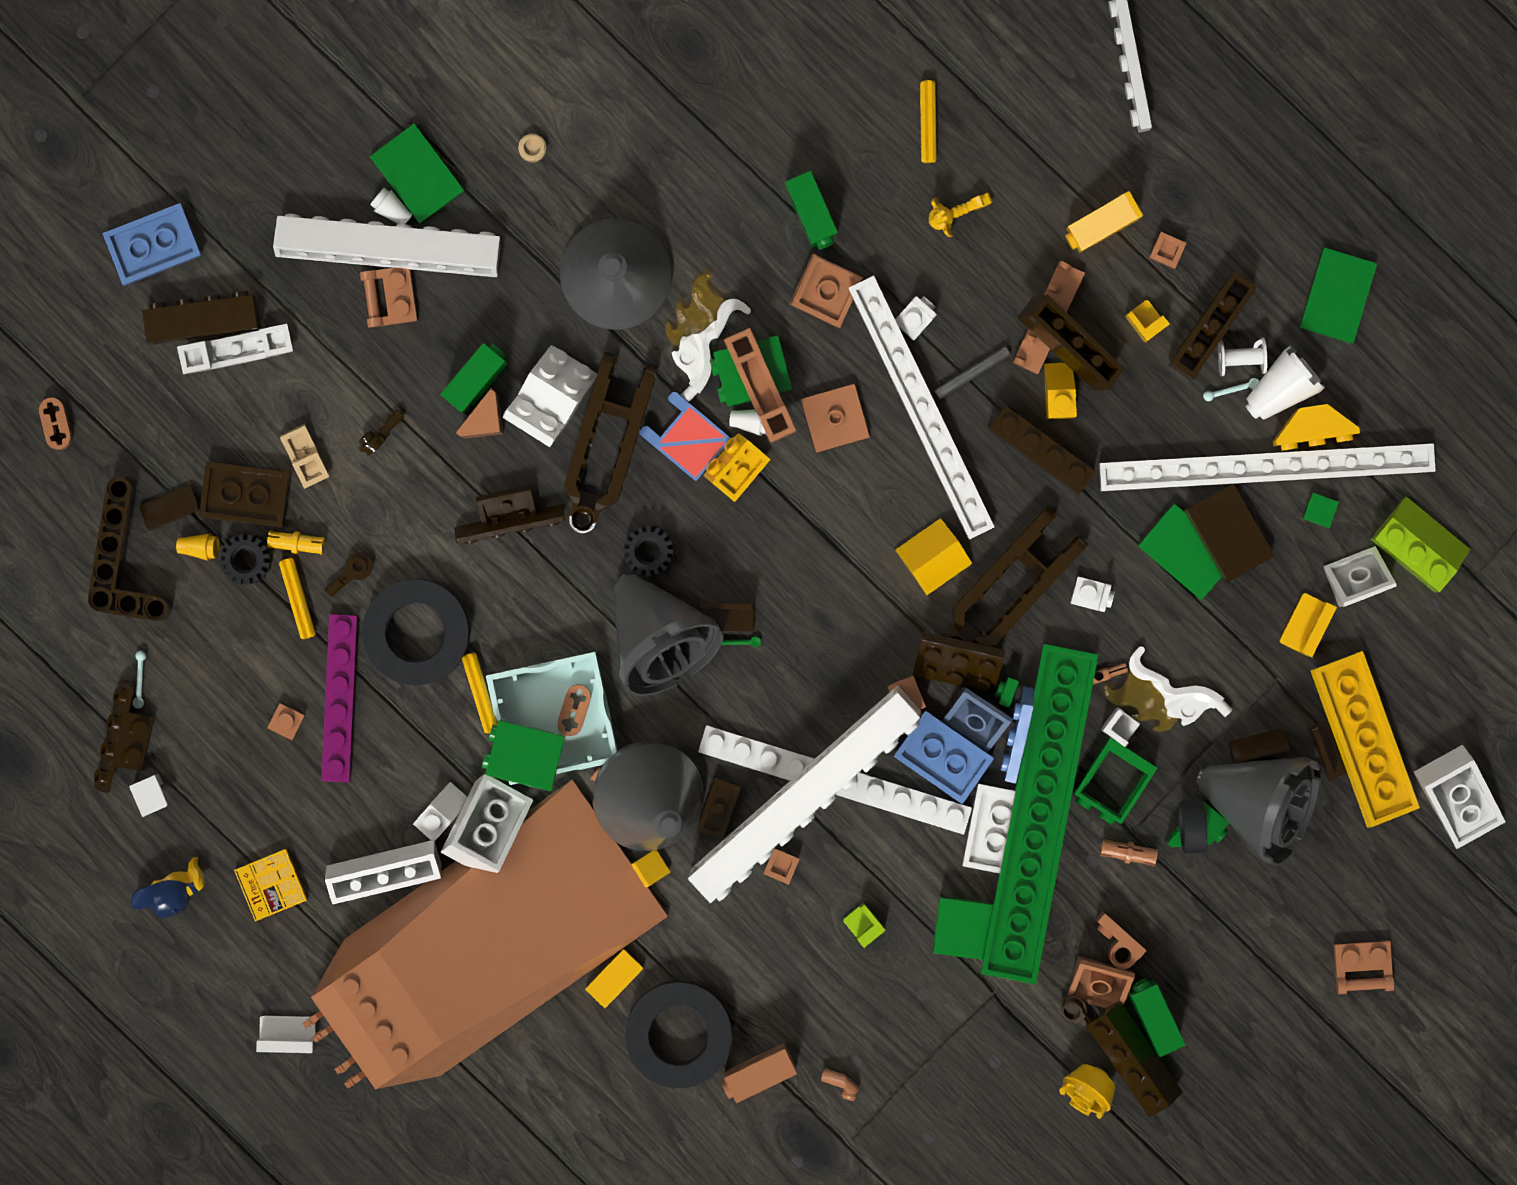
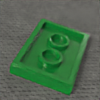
M415 124L411 125L370 156L419 224H422L464 192V189Z
M1323 248L1299 328L1353 344L1377 263Z
M1175 504L1169 508L1138 545L1142 551L1200 600L1207 595L1222 577L1186 513Z

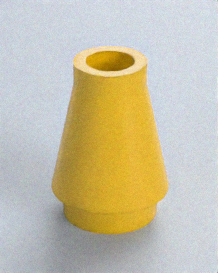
M211 533L178 537L176 549L178 554H186L210 561L212 558L216 559L218 557L220 541L217 536H213Z

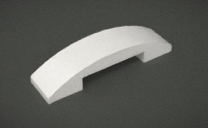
M287 324L177 347L183 374L223 368L293 352Z

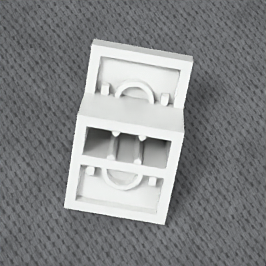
M551 345L529 373L519 394L508 407L503 418L550 447L572 418L583 396L596 380L597 373L568 356L564 351Z

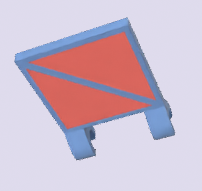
M672 392L668 400L682 412L661 437L648 426H644L639 434L692 479L697 481L706 470L708 464L724 449L730 437L677 392Z

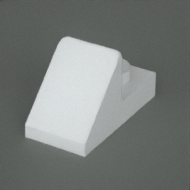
M450 782L413 825L430 840L436 841L460 814L467 796Z

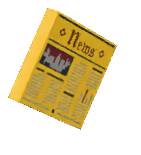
M287 848L234 870L255 922L308 900Z

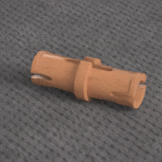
M1104 838L1102 840L1100 856L1124 860V863L1128 864L1136 862L1154 867L1157 861L1158 849L1134 845V842L1130 841L1122 843Z

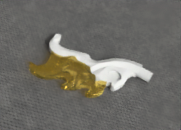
M705 274L694 281L689 308L683 309L681 301L677 304L678 328L672 330L670 323H667L665 329L669 341L679 347L678 352H672L673 359L676 365L690 379V386L681 394L687 402L697 393L700 394L709 380L712 369L709 361L711 360L709 344L713 339L719 338L729 315L735 310H741L747 315L751 312L750 308L740 300H725L712 294L707 287V281L712 278V275Z
M1141 646L1130 657V673L1124 685L1118 690H1111L1108 685H1105L1104 692L1111 703L1118 706H1135L1139 710V714L1131 716L1132 719L1137 721L1159 720L1160 725L1152 729L1157 732L1171 729L1178 718H1181L1183 726L1194 722L1206 709L1211 707L1213 709L1216 708L1224 717L1233 710L1223 700L1224 697L1206 687H1171L1169 679L1145 668L1141 664L1140 657L1145 651L1144 647Z

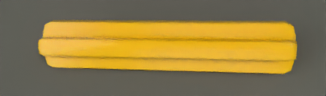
M924 80L920 83L921 161L923 163L936 162L935 81Z
M293 558L281 560L279 566L300 638H311L315 636V630Z
M469 653L463 655L462 661L484 732L488 734L491 731L492 725H498V722L494 715L477 654Z

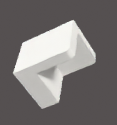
M1117 707L1100 730L1126 747L1127 741L1140 724Z
M159 774L129 786L142 817L168 806L160 786L163 782Z

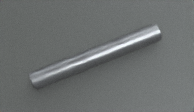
M1006 346L1002 347L935 389L936 395L939 399H942L1011 354Z

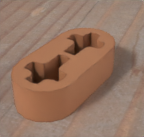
M47 398L42 401L39 407L45 439L51 448L64 450L71 445L73 440L67 410L61 400ZM50 403H53L54 406H58L60 411L55 413L57 422L53 421L52 415L46 414V410L50 408ZM57 425L60 433L66 434V438L62 439L61 445L57 441L52 440V437L56 435L55 426Z
M573 685L565 695L558 718V728L566 736L576 735L583 727L591 701L590 690L584 685ZM578 689L583 690L582 695L586 696V701H580L578 709L573 708L574 698L571 697V693H576ZM571 711L576 712L574 722L578 723V727L567 731L566 725L562 724L563 719H569Z

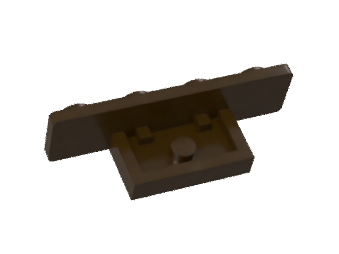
M530 485L477 496L476 504L481 522L455 527L456 543L471 544L482 538H500L506 533L515 531L528 532L534 527L544 525L547 527L556 526L560 522L565 521L564 506L556 505L536 510Z
M124 681L119 682V686L116 687L113 694L114 707L112 714L107 719L106 726L108 732L106 740L100 748V766L94 774L95 789L103 793L110 792L115 767L141 772L154 717L129 712L135 686Z

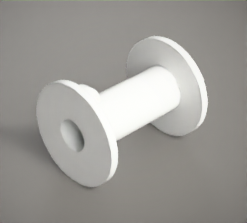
M1265 338L1257 340L1253 348L1224 350L1223 340L1219 342L1218 365L1220 376L1225 375V366L1260 364L1262 374H1266L1267 348Z

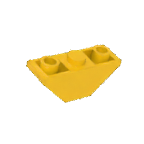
M1328 404L1304 407L1295 410L1273 440V446L1281 445V450L1284 451L1297 449L1300 442L1308 441L1310 447L1326 444L1325 439L1336 437L1337 442L1353 440L1354 434L1360 433V429Z

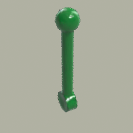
M755 636L751 639L723 640L722 645H751L756 648L761 645V639Z

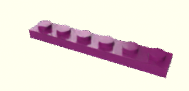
M329 614L321 781L350 782L358 616Z

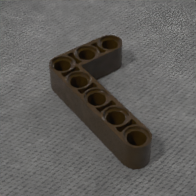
M114 477L107 483L88 593V604L93 610L151 621H162L167 619L172 611V605L167 598L119 589L135 496V486L128 478ZM122 481L127 486V492L124 496L118 497L114 492V488L118 482ZM115 509H119L123 515L122 521L117 525L113 524L110 520V514ZM111 536L115 537L118 541V547L114 552H109L105 547L106 540ZM105 564H109L113 568V576L108 580L104 579L101 575V568ZM102 591L109 597V602L105 607H100L96 602L97 594ZM128 596H132L136 600V608L131 612L127 611L123 604ZM157 600L164 606V611L160 616H155L151 611L152 603Z

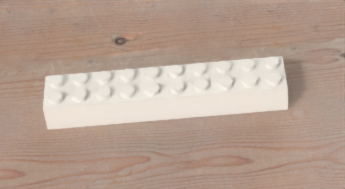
M897 685L695 864L690 870L689 881L709 903L715 899L721 901L731 892L730 888L736 880L741 883L752 873L751 869L755 863L763 864L772 856V851L778 843L781 846L786 844L794 836V829L798 825L803 828L815 817V810L820 806L823 809L829 806L836 799L834 796L840 788L844 791L847 790L857 780L855 777L862 769L864 772L871 769L877 763L876 759L882 751L886 754L899 743L897 740L901 734L905 732L908 735L914 731L920 724V709Z

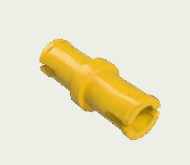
M270 530L268 533L270 536L267 538L268 548L291 550L294 554H298L299 551L324 554V549L322 548H325V537L301 535V532L298 531L291 534Z

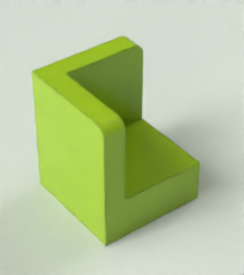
M864 902L843 919L863 948L886 931Z

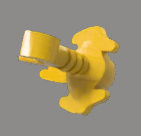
M989 193L971 199L965 204L957 205L950 210L940 204L938 198L935 197L931 201L933 210L929 213V224L936 230L942 229L948 237H953L954 235L951 230L953 218H958L972 210L983 208L993 203Z

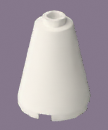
M1291 345L1281 353L1246 398L1249 402L1246 408L1255 419L1260 416L1265 420L1321 392L1325 388L1303 358L1299 359L1295 354L1297 351Z

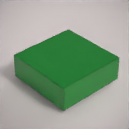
M1311 493L1302 519L1330 528L1339 502Z

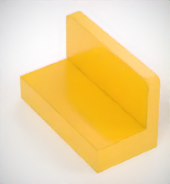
M1303 593L1279 642L1307 657H1312L1337 607Z

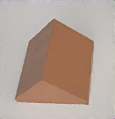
M490 389L456 434L464 439L503 434L499 395Z
M1077 956L1067 996L1077 995L1084 999L1086 1003L1107 1008L1119 1000L1124 1005L1135 973L1130 969H1119L1111 964Z

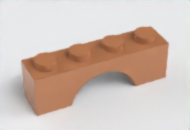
M750 328L724 339L770 444L795 433L796 429L777 391Z

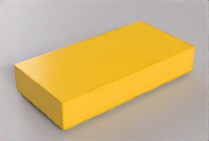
M623 949L585 990L606 1008L644 967Z

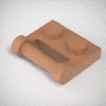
M394 267L360 272V279L364 281L368 307V328L418 321L410 269ZM383 279L388 316L380 317L375 280Z
M1391 941L1333 944L1337 994H1347V991L1373 989L1394 991ZM1382 970L1383 978L1346 980L1345 972Z

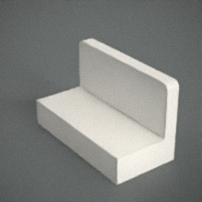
M263 1015L260 1017V1038L257 1040L256 1052L313 1053L316 1042L312 1037L316 1033V1023L311 1027L305 1028L302 1023L309 1019L310 1016Z

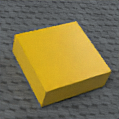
M652 850L631 864L645 888L670 873L657 850Z

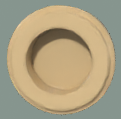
M528 134L520 140L518 150L524 160L534 163L543 159L547 147L541 136Z

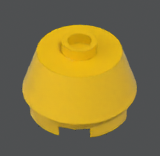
M1082 1064L1063 1078V1085L1059 1092L1061 1095L1067 1094L1071 1098L1069 1104L1081 1113L1089 1116L1091 1112H1094L1097 1118L1100 1119L1105 1112L1111 1109L1116 1086L1102 1069Z

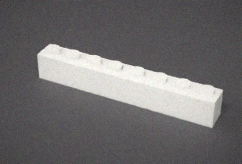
M286 214L285 216H277L273 248L275 256L283 258L497 277L501 242L500 236H495V234L490 232L469 234L461 229L447 232L440 231L436 227L415 229L406 224H397L394 227L385 226L383 223L376 221L362 224L351 219L329 221L328 218L322 216L308 219L301 218L297 214Z

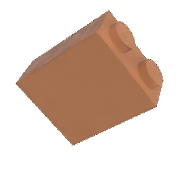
M784 1042L726 1070L724 1080H722V1087L728 1099L733 1097L735 1102L738 1103L796 1075L797 1067Z

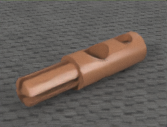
M1123 663L1111 668L1106 667L1095 671V673L1101 672L1103 679L1097 681L1094 677L1093 685L1109 680L1111 677L1127 673L1128 668L1109 674V672L1127 667V665Z

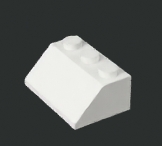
M485 774L475 781L441 853L465 866L498 873L533 800L493 777L486 776Z

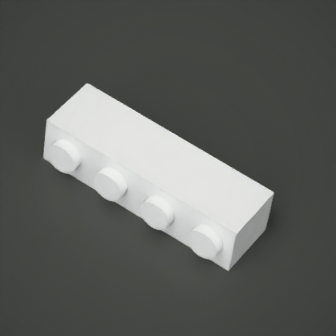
M431 840L327 865L325 882L332 904L440 879L442 864L435 841Z

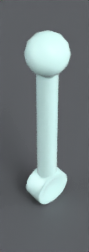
M1252 378L1248 383L1214 392L1208 390L1204 392L1203 398L1206 401H1212L1217 396L1247 388L1254 389L1259 380Z
M139 650L135 655L138 660L136 698L133 700L135 708L144 706L142 679L143 661L146 659V653Z

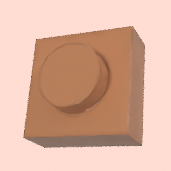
M1160 232L1149 259L1175 269L1186 243Z
M279 703L268 729L290 740H294L306 715Z
M774 848L763 874L789 885L800 858Z

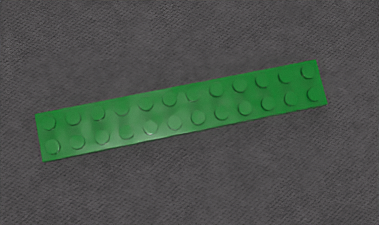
M1047 644L1042 646L1034 688V708L1018 772L980 974L1034 985L1037 983L1096 671L1097 654Z

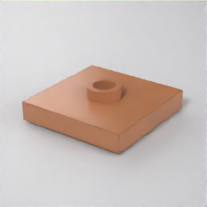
M812 254L789 305L840 328L853 301L848 288L860 283L863 277L818 255Z
M855 384L801 399L816 453L870 438Z

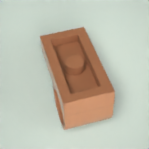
M1103 911L1095 919L1100 924L1097 929L1109 940L1112 936L1116 938L1108 949V958L1115 967L1119 969L1130 968L1146 952L1137 941ZM1119 948H1127L1129 950L1128 959L1124 962L1116 961L1115 952Z

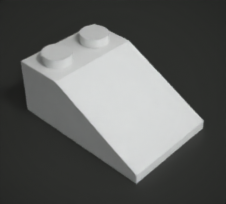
M1463 745L1414 771L1425 795L1456 849L1505 823L1474 759Z

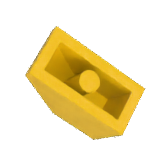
M1065 363L1044 364L1046 419L1076 418V388L1073 370Z

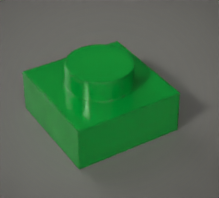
M1007 677L1005 682H999L995 697L999 698L998 704L1010 708L1019 681Z

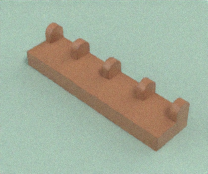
M1059 261L1044 295L1048 294L1067 312L1085 273L1063 261ZM1028 328L1013 364L1038 375L1050 348Z

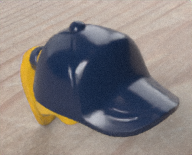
M194 857L189 861L187 872H172L162 880H155L150 886L137 889L131 898L132 908L137 910L152 909L160 918L172 917L182 912L187 907L191 895L200 891L205 884L203 873L198 865V857Z

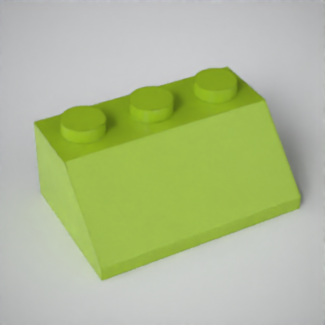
M1406 496L1370 539L1433 592H1441L1458 571L1471 550Z

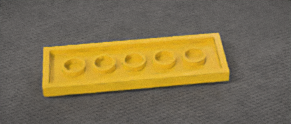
M1363 651L1310 670L1367 828L1419 809L1420 807Z

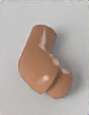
M827 1068L824 1069L821 1081L843 1088L842 1098L854 1101L856 1094L859 1093V1086L843 1073Z

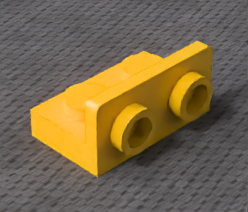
M738 433L727 441L722 453L708 464L703 476L735 502L771 459Z

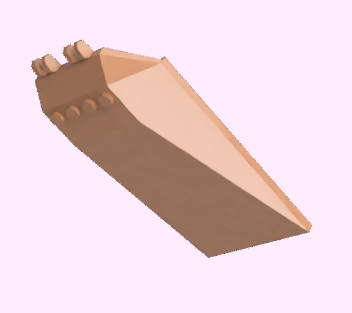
M572 779L528 810L498 873L465 866L455 861L441 871L440 879L425 882L345 938L311 996L320 1011L302 1024L305 1028L311 1027L324 1016L330 1025L315 1033L314 1037H312L313 1040L318 1042L333 1030L338 1035L352 1057L334 1070L337 1074L343 1073L355 1062L362 1070L357 1075L347 1079V1082L344 1083L347 1088L352 1087L364 1077L368 1078L375 1089L438 1077L667 918L668 914L649 887L645 888L633 869L632 863L618 843L603 830L596 818L593 807Z

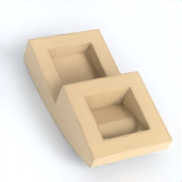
M305 424L280 435V439L304 489L329 477L324 462Z

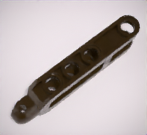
M605 352L564 482V486L573 501L569 523L572 529L578 533L585 534L592 531L597 524L600 511L619 501L657 376V367L644 365L643 374L632 406L627 408L606 401L618 356ZM606 413L628 420L623 439L620 442L619 453L611 472L612 475L607 492L599 496L584 491L580 483L601 414Z
M1047 506L953 607V629L946 637L985 646H995L1081 554L1089 543L1078 534L1047 568L1040 563L1027 549L1058 516ZM1019 559L1037 576V579L987 632H978L967 622L968 611L985 596V593Z

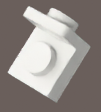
M915 296L895 321L899 329L914 341L936 317L937 314L933 311L936 307L924 296L921 300Z
M1077 577L1070 604L1105 612L1106 607L1111 608L1115 592L1110 591V584Z

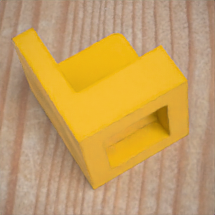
M1148 300L1141 303L1125 316L1144 342H1147L1169 325L1165 317L1160 316Z

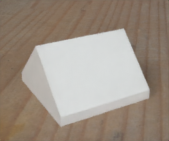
M1376 546L1324 566L1339 607L1348 606L1396 587V582Z

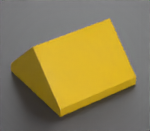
M941 518L895 550L926 595L972 564L959 541Z

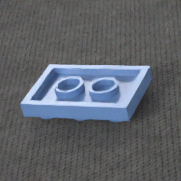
M181 203L102 233L123 286L202 256Z
M924 711L919 718V726L908 734L894 754V757L963 804L994 758L927 711Z

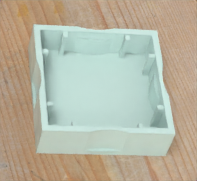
M597 651L486 676L492 707L497 721L504 720L561 735L564 734L558 728V718L568 689L573 685L580 684L590 690L591 701L583 727L574 736L565 735L556 774L604 765L618 751ZM578 689L576 693H571V697L574 698L573 708L578 709L580 701H586V696L582 695L583 690ZM571 711L569 719H563L562 724L566 725L567 731L578 727V723L574 722L576 712ZM509 781V785L517 784Z

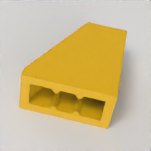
M1130 191L1068 226L1066 228L1068 234L1065 237L1072 250L1077 248L1079 253L1135 223L1143 215Z

